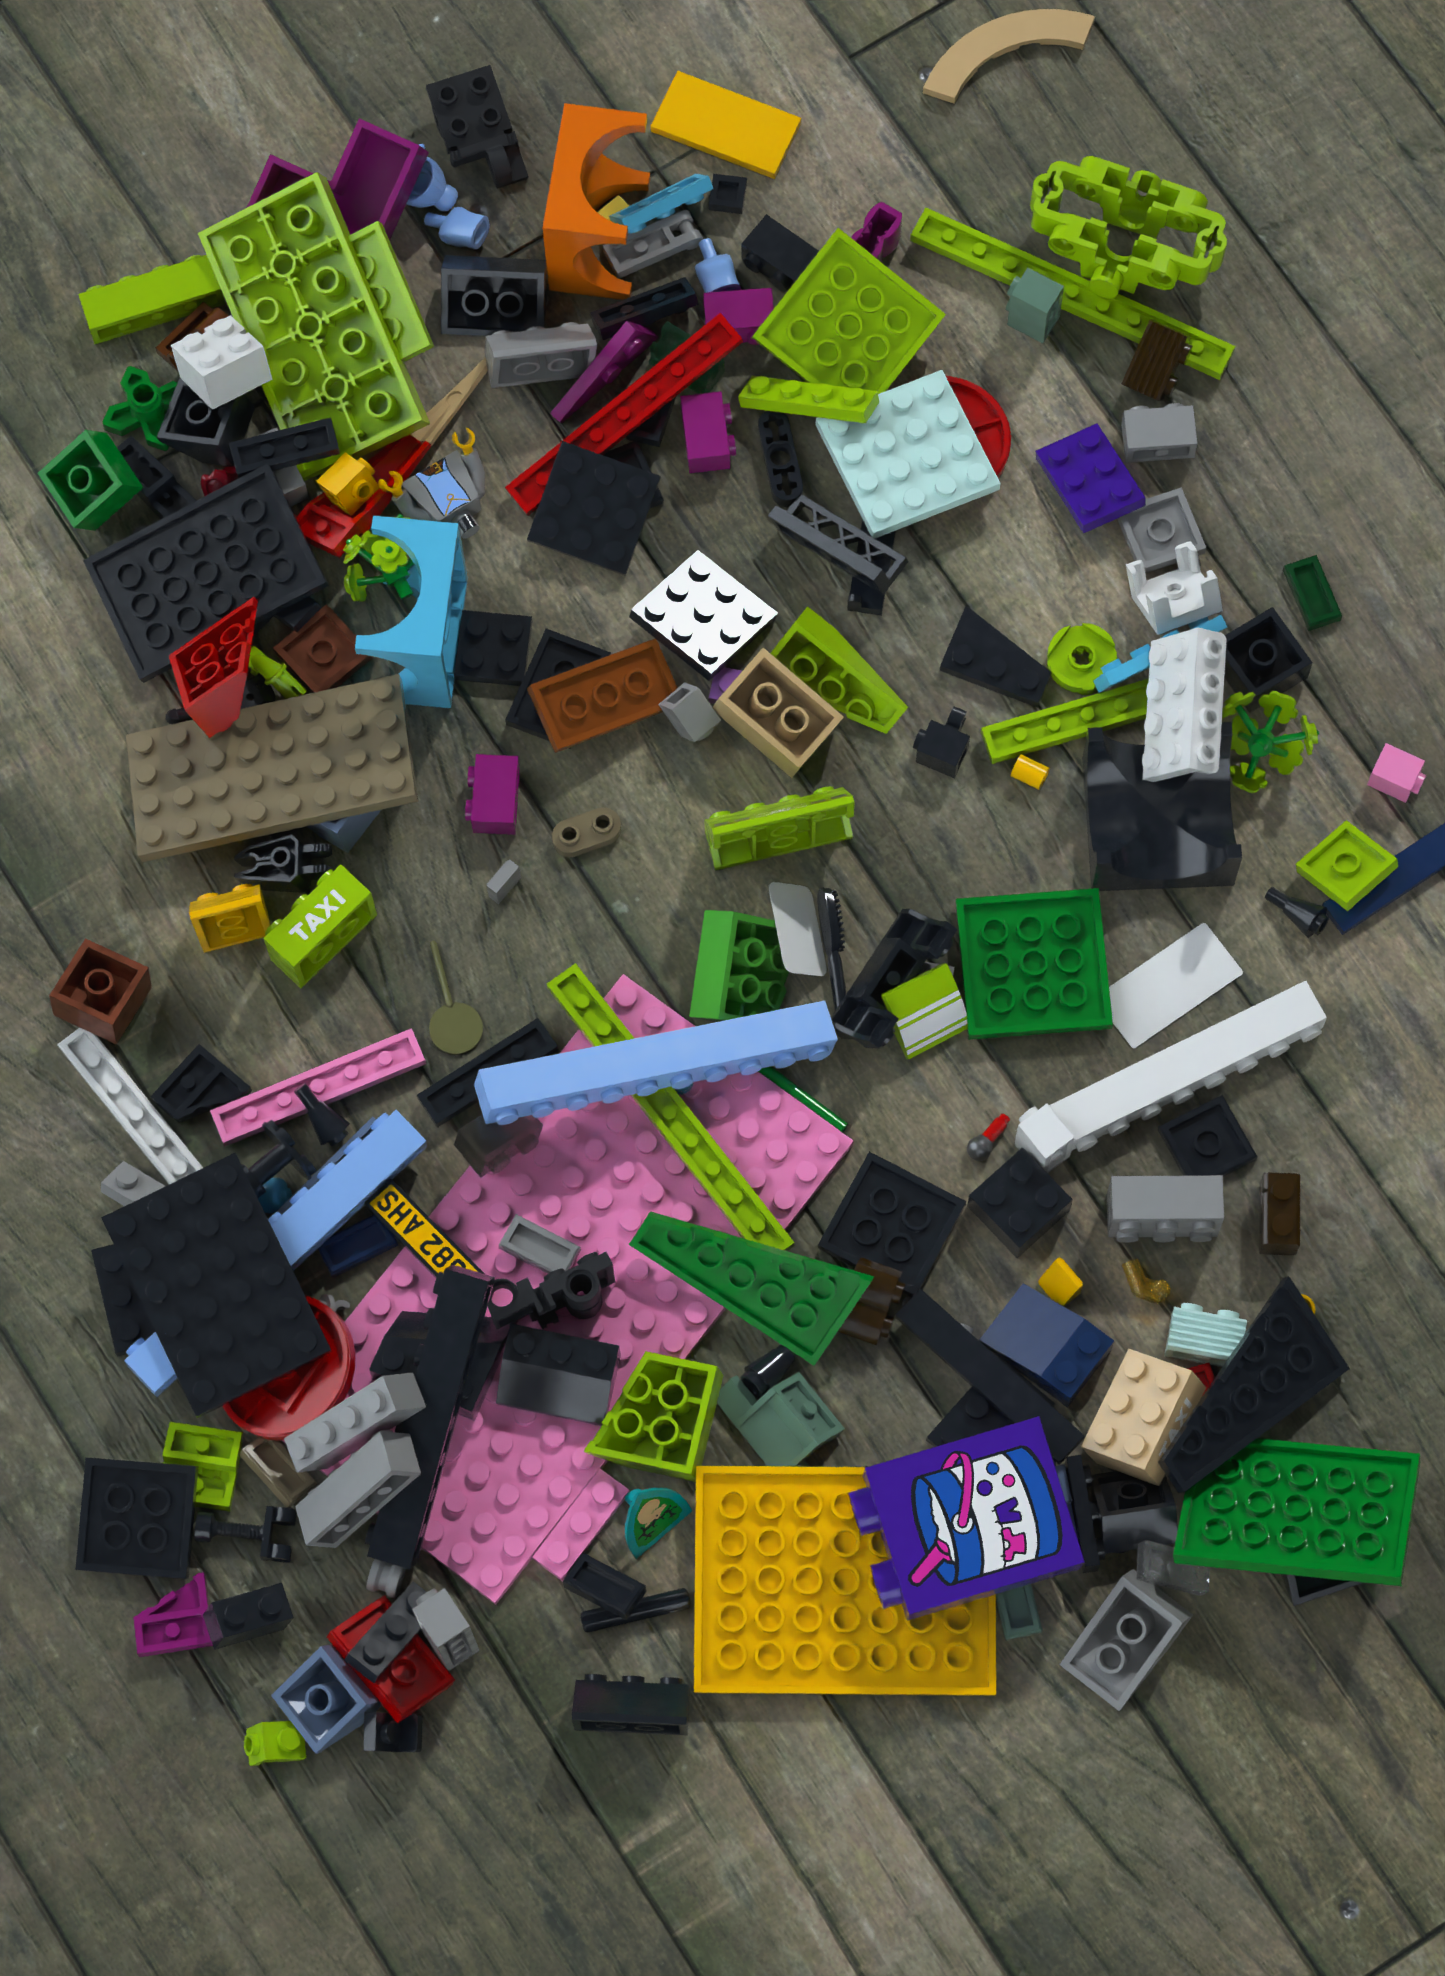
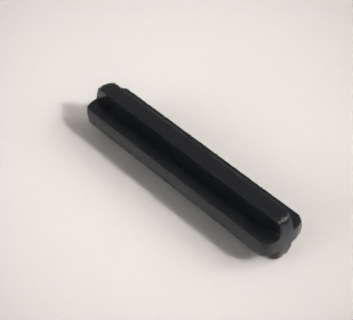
M681 1588L643 1597L627 1621L602 1607L583 1611L580 1618L583 1630L588 1633L690 1608L691 1602L687 1589Z

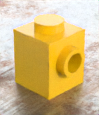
M346 452L316 480L330 502L350 516L380 488L372 476L375 473L372 466L360 457L356 460Z

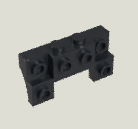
M902 909L832 1015L831 1020L836 1035L841 1039H854L865 1048L880 1049L881 1046H885L895 1033L893 1027L899 1018L887 1010L881 995L917 977L926 959L943 957L950 950L953 944L951 938L957 929L947 921L929 918L912 909Z

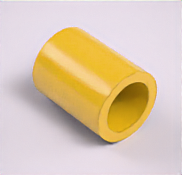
M1021 754L1012 769L1010 777L1040 790L1050 768Z

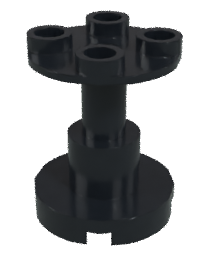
M272 1120L267 1123L264 1122L262 1127L275 1144V1147L249 1169L242 1164L257 1198L266 1193L263 1185L289 1163L307 1180H310L312 1178L311 1175L317 1171L305 1155H300L293 1148L296 1143L282 1127L279 1128Z

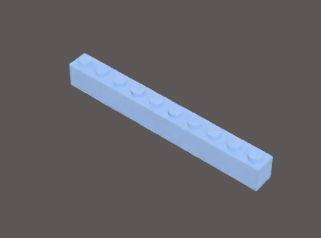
M820 1001L480 1069L474 1087L485 1124L497 1122L499 1125H506L515 1122L520 1117L530 1115L535 1118L545 1117L554 1110L568 1108L570 1111L579 1110L593 1102L614 1103L621 1100L624 1096L633 1094L648 1096L657 1092L658 1089L667 1087L682 1089L690 1086L693 1082L701 1080L717 1082L731 1074L751 1075L760 1071L761 1068L770 1066L785 1068L791 1066L796 1061L805 1059L813 1062L819 1061L831 1054L838 1038L826 1002Z
M397 1110L390 1116L386 1112L379 1116L370 1126L373 1131L364 1140L358 1137L352 1141L343 1151L346 1156L338 1164L335 1165L331 1162L326 1165L316 1176L319 1181L309 1190L303 1187L291 1198L289 1202L292 1206L282 1215L276 1212L268 1219L293 1271L364 1206V1202L390 1178L396 1177L427 1148L426 1140ZM156 1332L146 1341L141 1337L126 1351L129 1355L124 1360L127 1367L156 1397L178 1379Z

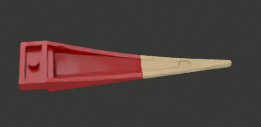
M486 358L426 413L430 421L429 425L390 443L367 461L375 471L372 476L377 484L379 479H384L388 487H393L394 478L389 474V471L398 472L402 476L403 482L407 480L487 373ZM379 488L350 516L331 503L323 492L311 500L296 519L309 544L340 558L344 553L343 549L346 546L347 539H351L355 534L362 536L372 527L373 516L381 515L392 500L393 494Z

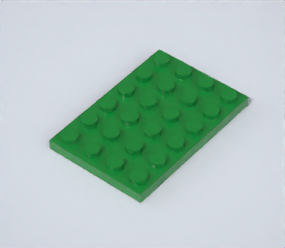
M1256 1438L1185 1491L1173 1552L1174 1563L1402 1586L1421 1463L1420 1453Z

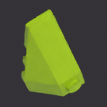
M808 606L770 653L835 710L846 714L848 719L885 734L888 733L908 708L831 624Z

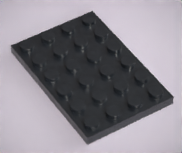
M268 463L83 560L131 663L143 683L171 669L172 666L169 659L171 653L252 597L258 600L255 624L329 586L273 469Z
M236 1153L101 1217L197 1418L332 1352Z

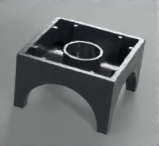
M1222 722L1219 769L1216 773L1193 772L1156 782L1142 780V757L1145 745L1115 741L1103 733L1102 727L1088 728L1082 760L1091 889L1099 888V891L1234 886L1242 860L1241 844H1237L1235 840L1231 810L1230 753L1233 736L1232 722Z

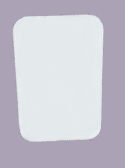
M772 882L769 885V894L784 967L790 973L824 976L827 972L811 891L801 885Z

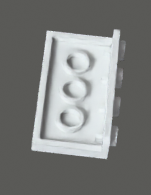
M1194 628L1151 641V649L1149 651V683L1146 689L1148 700L1147 715L1144 723L1145 747L1142 757V780L1156 782L1193 772L1213 774L1218 771L1227 642L1223 633L1203 628Z

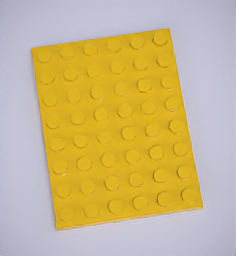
M696 1466L694 1693L996 1696V1594L908 1621L906 1620L902 1604L883 1609L870 1565L888 1560L880 1531L864 1536L860 1535L848 1492L866 1487L863 1478L866 1467Z

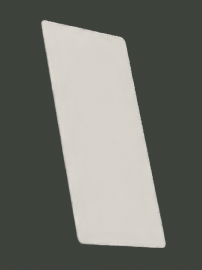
M1201 923L1109 987L1113 1024L1132 1048H1136L1241 976L1243 971L1208 925Z

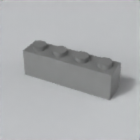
M413 1373L385 1375L285 1437L284 1441L297 1473L328 1469L364 1446L376 1432L392 1429L424 1409L426 1405Z
M392 1430L376 1432L364 1446L353 1452L350 1458L338 1469L333 1470L329 1477L320 1485L308 1492V1495L295 1506L306 1546L336 1548L421 1474L410 1434L396 1433Z
M445 1588L439 1592L436 1589H432L416 1600L418 1606L412 1609L424 1636L448 1671L480 1651L468 1622Z

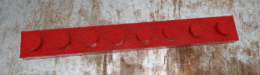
M720 312L562 441L604 455L743 342L742 337ZM562 441L505 486L507 492L527 516L539 507Z

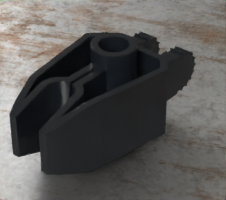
M293 835L254 844L234 857V860L242 867L254 868L234 873V877L242 884H252L253 886L260 884L261 890L304 893L311 886V880L320 879L326 871L332 869L330 866L323 864L311 865L312 859L331 856L332 845L322 843L303 845Z

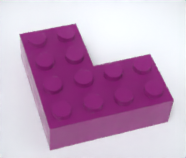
M360 118L332 180L327 181L350 235L379 221L383 224L390 241L429 152L418 144ZM270 154L247 207L313 173Z

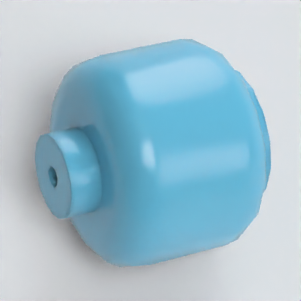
M275 1177L263 1185L266 1193L258 1198L265 1213H275L292 1196L290 1188H287L285 1180Z

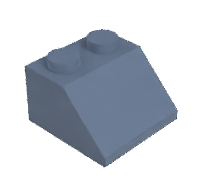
M332 1644L321 1646L271 1695L315 1754L322 1752L364 1723L365 1712H376L382 1706Z

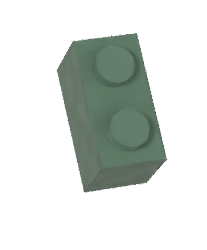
M1027 267L1022 277L1016 276L1008 289L1007 295L1010 296V299L1005 309L1009 312L1007 325L1044 343L1060 317L1064 286Z

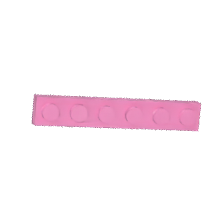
M411 1028L210 1110L222 1142L224 1146L264 1131L262 1127L264 1122L267 1123L272 1120L276 1125L306 1114L307 1108L294 1093L304 1083L307 1084L319 1101L321 1100L328 1105L426 1064V1061Z

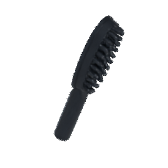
M822 887L819 888L817 894L819 923L824 949L828 955V969L834 1010L836 1011L847 994L842 960L839 954L845 948L843 945L845 940H841L845 935L840 934L844 931V928H840L844 923L839 922L843 917L838 916L842 911L838 910L841 905L836 904L840 901L835 899L838 896L837 891Z

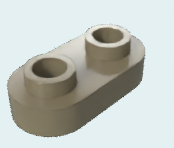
M604 807L563 820L553 829V847L557 853L564 857H576L610 845L621 834V821L615 811ZM600 820H606L610 824L602 829L597 826V823ZM567 832H573L576 834V837L573 840H566L563 838L564 834Z

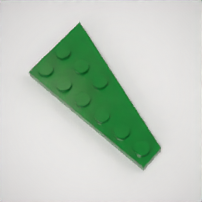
M651 1211L629 1243L631 1247L813 1366H815L874 1278L871 1275Z

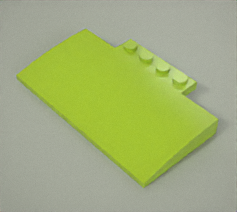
M316 172L198 233L232 317L245 328L246 333L249 332L264 347L272 380L261 386L279 429L283 430L331 417L340 454L296 465L304 481L326 472L345 452L354 459H357L430 424L405 361L433 348L434 344L382 223L376 221L350 235L327 178Z

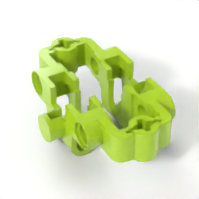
M1094 156L1084 157L1080 166L1064 161H1056L1050 165L1047 173L1037 176L1034 180L1030 208L1033 212L1032 228L1036 232L1050 237L1048 247L1055 254L1080 262L1081 276L1091 279L1089 288L1100 297L1115 298L1120 290L1134 294L1138 283L1161 290L1173 289L1177 280L1192 285H1201L1207 280L1209 273L1217 271L1223 263L1227 246V238L1224 234L1225 218L1217 212L1206 209L1208 200L1205 195L1197 190L1164 179L1161 181L1156 174L1145 170L1135 172L1131 181H1129L1130 168ZM1063 189L1072 191L1084 199L1099 203L1100 207L1103 208V221L1093 217L1089 220L1070 213H1059ZM1138 190L1147 193L1146 196L1139 195ZM1107 224L1140 234L1138 240H1135L1132 255L1120 256L1108 248L1107 242L1110 231L1106 230ZM1167 226L1182 232L1197 233L1193 256L1184 255L1175 248L1156 242L1160 229ZM1214 242V246L1212 250H1210L1211 244ZM1209 251L1208 257L1205 258V254Z

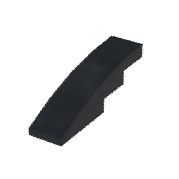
M132 436L117 447L144 487L137 495L160 519L197 501L177 483L174 475Z

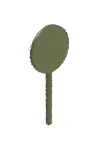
M433 940L430 942V947L446 1005L440 1007L433 1014L429 1024L430 1037L434 1045L444 1053L450 1055L465 1054L474 1049L482 1038V1019L473 1007L464 1003H453L438 945Z

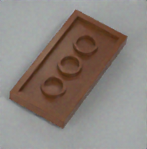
M652 639L531 684L527 690L553 750L557 753L662 713L663 711L658 704L678 687L657 639Z

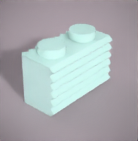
M1182 1303L1181 1308L1174 1307L1171 1313L1164 1356L1197 1363L1201 1362L1203 1364L1209 1362L1210 1365L1222 1367L1245 1335L1247 1320L1239 1319L1240 1314L1234 1311L1218 1310L1217 1314L1203 1312V1307L1200 1305Z

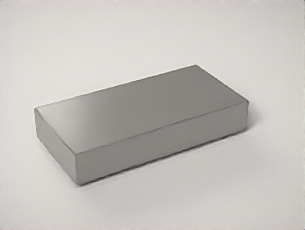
M517 1214L498 1245L499 1249L547 1274L563 1268L564 1271L571 1269L581 1251V1247Z

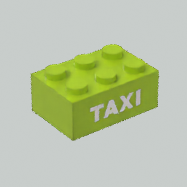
M340 864L334 871L332 869L326 871L318 880L317 887L309 895L303 894L292 905V911L283 920H275L267 928L266 936L263 939L271 961L298 987L302 988L377 916L372 893Z

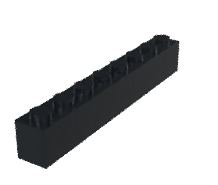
M455 1265L445 1268L444 1273L439 1272L433 1289V1293L438 1295L435 1308H429L423 1326L424 1330H428L425 1344H419L414 1358V1365L418 1366L415 1379L426 1407L398 1424L395 1428L396 1433L410 1434L421 1474L379 1510L376 1523L372 1522L366 1534L365 1544L370 1545L367 1557L411 1569L418 1563L495 1280L493 1276Z

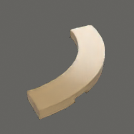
M1037 9L1012 13L991 20L963 36L948 49L931 71L923 87V94L955 104L961 90L978 71L980 66L991 58L995 59L1005 53L1019 49L1022 45L1040 43V45H1061L1083 50L1094 24L1095 16L1062 9Z

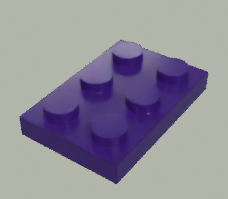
M1098 423L1035 451L1036 460L1083 534L1146 506L1144 494Z

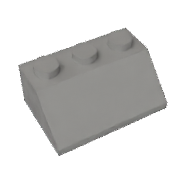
M569 322L562 324L560 327L545 329L544 327L536 326L526 331L513 333L503 330L486 336L484 352L491 388L579 378L596 356L597 342L588 324L579 325L578 323Z

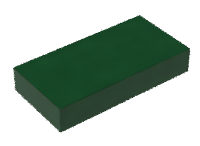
M1317 555L1284 565V575L1308 631L1341 621V611Z

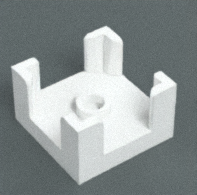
M1191 541L1175 547L1178 569L1146 580L1142 560L1126 564L1131 597L1157 635L1223 611L1218 579L1212 570L1206 572L1207 578L1203 576L1200 570L1197 549Z

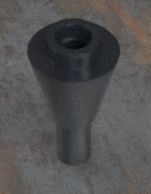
M1271 887L1265 895V899L1281 908L1283 913L1307 938L1313 934L1319 935L1329 921V917L1326 916L1327 907L1295 897L1290 898L1274 887Z
M306 1083L294 1091L307 1108V1114L320 1145L329 1143L330 1146H334L348 1135L346 1128L350 1123L324 1102L319 1101Z

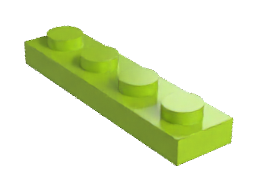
M753 375L738 396L740 407L859 423H867L879 404L878 392L873 390Z

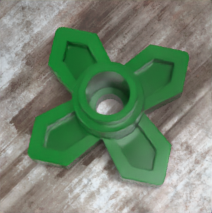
M128 366L120 382L127 401L109 406L102 421L104 430L124 436L142 426L147 445L167 451L169 446L160 442L157 435L178 382L171 381L158 388L150 382L146 371Z

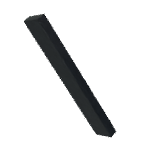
M922 1289L895 1314L896 1318L1013 1424L1039 1416L1052 1459L1058 1465L1084 1440V1435Z

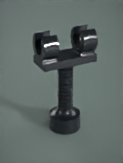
M266 1506L264 1525L252 1526V1524L245 1525L244 1523L241 1525V1523L219 1522L214 1518V1513L198 1511L195 1524V1541L211 1542L212 1537L217 1535L259 1539L262 1541L261 1560L290 1563L291 1546L271 1544L273 1524L295 1526L297 1512L296 1509Z

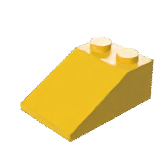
M241 884L234 887L232 892L220 895L218 893H207L199 896L197 901L190 902V919L204 953L263 938L266 936L267 928L271 925L260 884L255 886L252 884Z

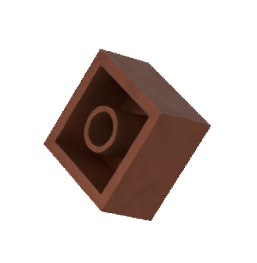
M85 938L49 995L53 1015L117 1044L152 988L149 968Z

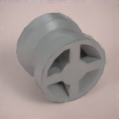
M374 1559L366 1589L372 1592L377 1590L385 1591L388 1597L396 1598L402 1586L406 1568Z

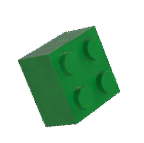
M84 430L38 472V475L73 528L96 531L144 488L108 433Z

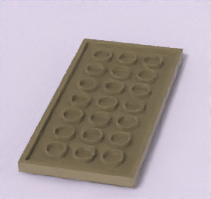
M399 674L240 709L239 719L234 721L227 730L218 732L211 738L204 733L194 720L126 735L137 852L141 862L419 802L403 682Z

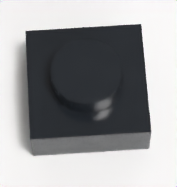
M713 174L712 185L714 189L710 192L709 210L743 214L747 178Z

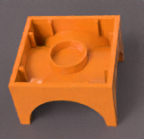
M564 103L542 227L550 291L620 300L631 297L632 282L621 280L608 272L596 258L591 246L601 244L626 245L628 226L614 223L596 211L608 200L620 194L631 191H649L650 172L625 167L602 154L612 142L624 135L637 132L645 133L647 125L646 113Z

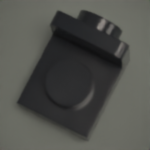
M365 1712L363 1751L420 1752L422 1750L423 1716L421 1714H411L397 1724L389 1713Z

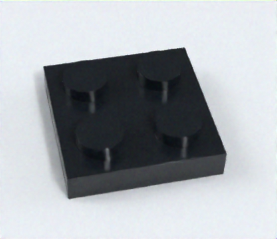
M462 610L454 670L455 680L520 686L527 670L533 623L532 616Z

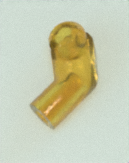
M1132 1259L1122 1264L1130 1290L1135 1297L1156 1304L1164 1302L1166 1297L1170 1295L1171 1288L1167 1281L1163 1279L1160 1281L1152 1280L1145 1277L1139 1259Z

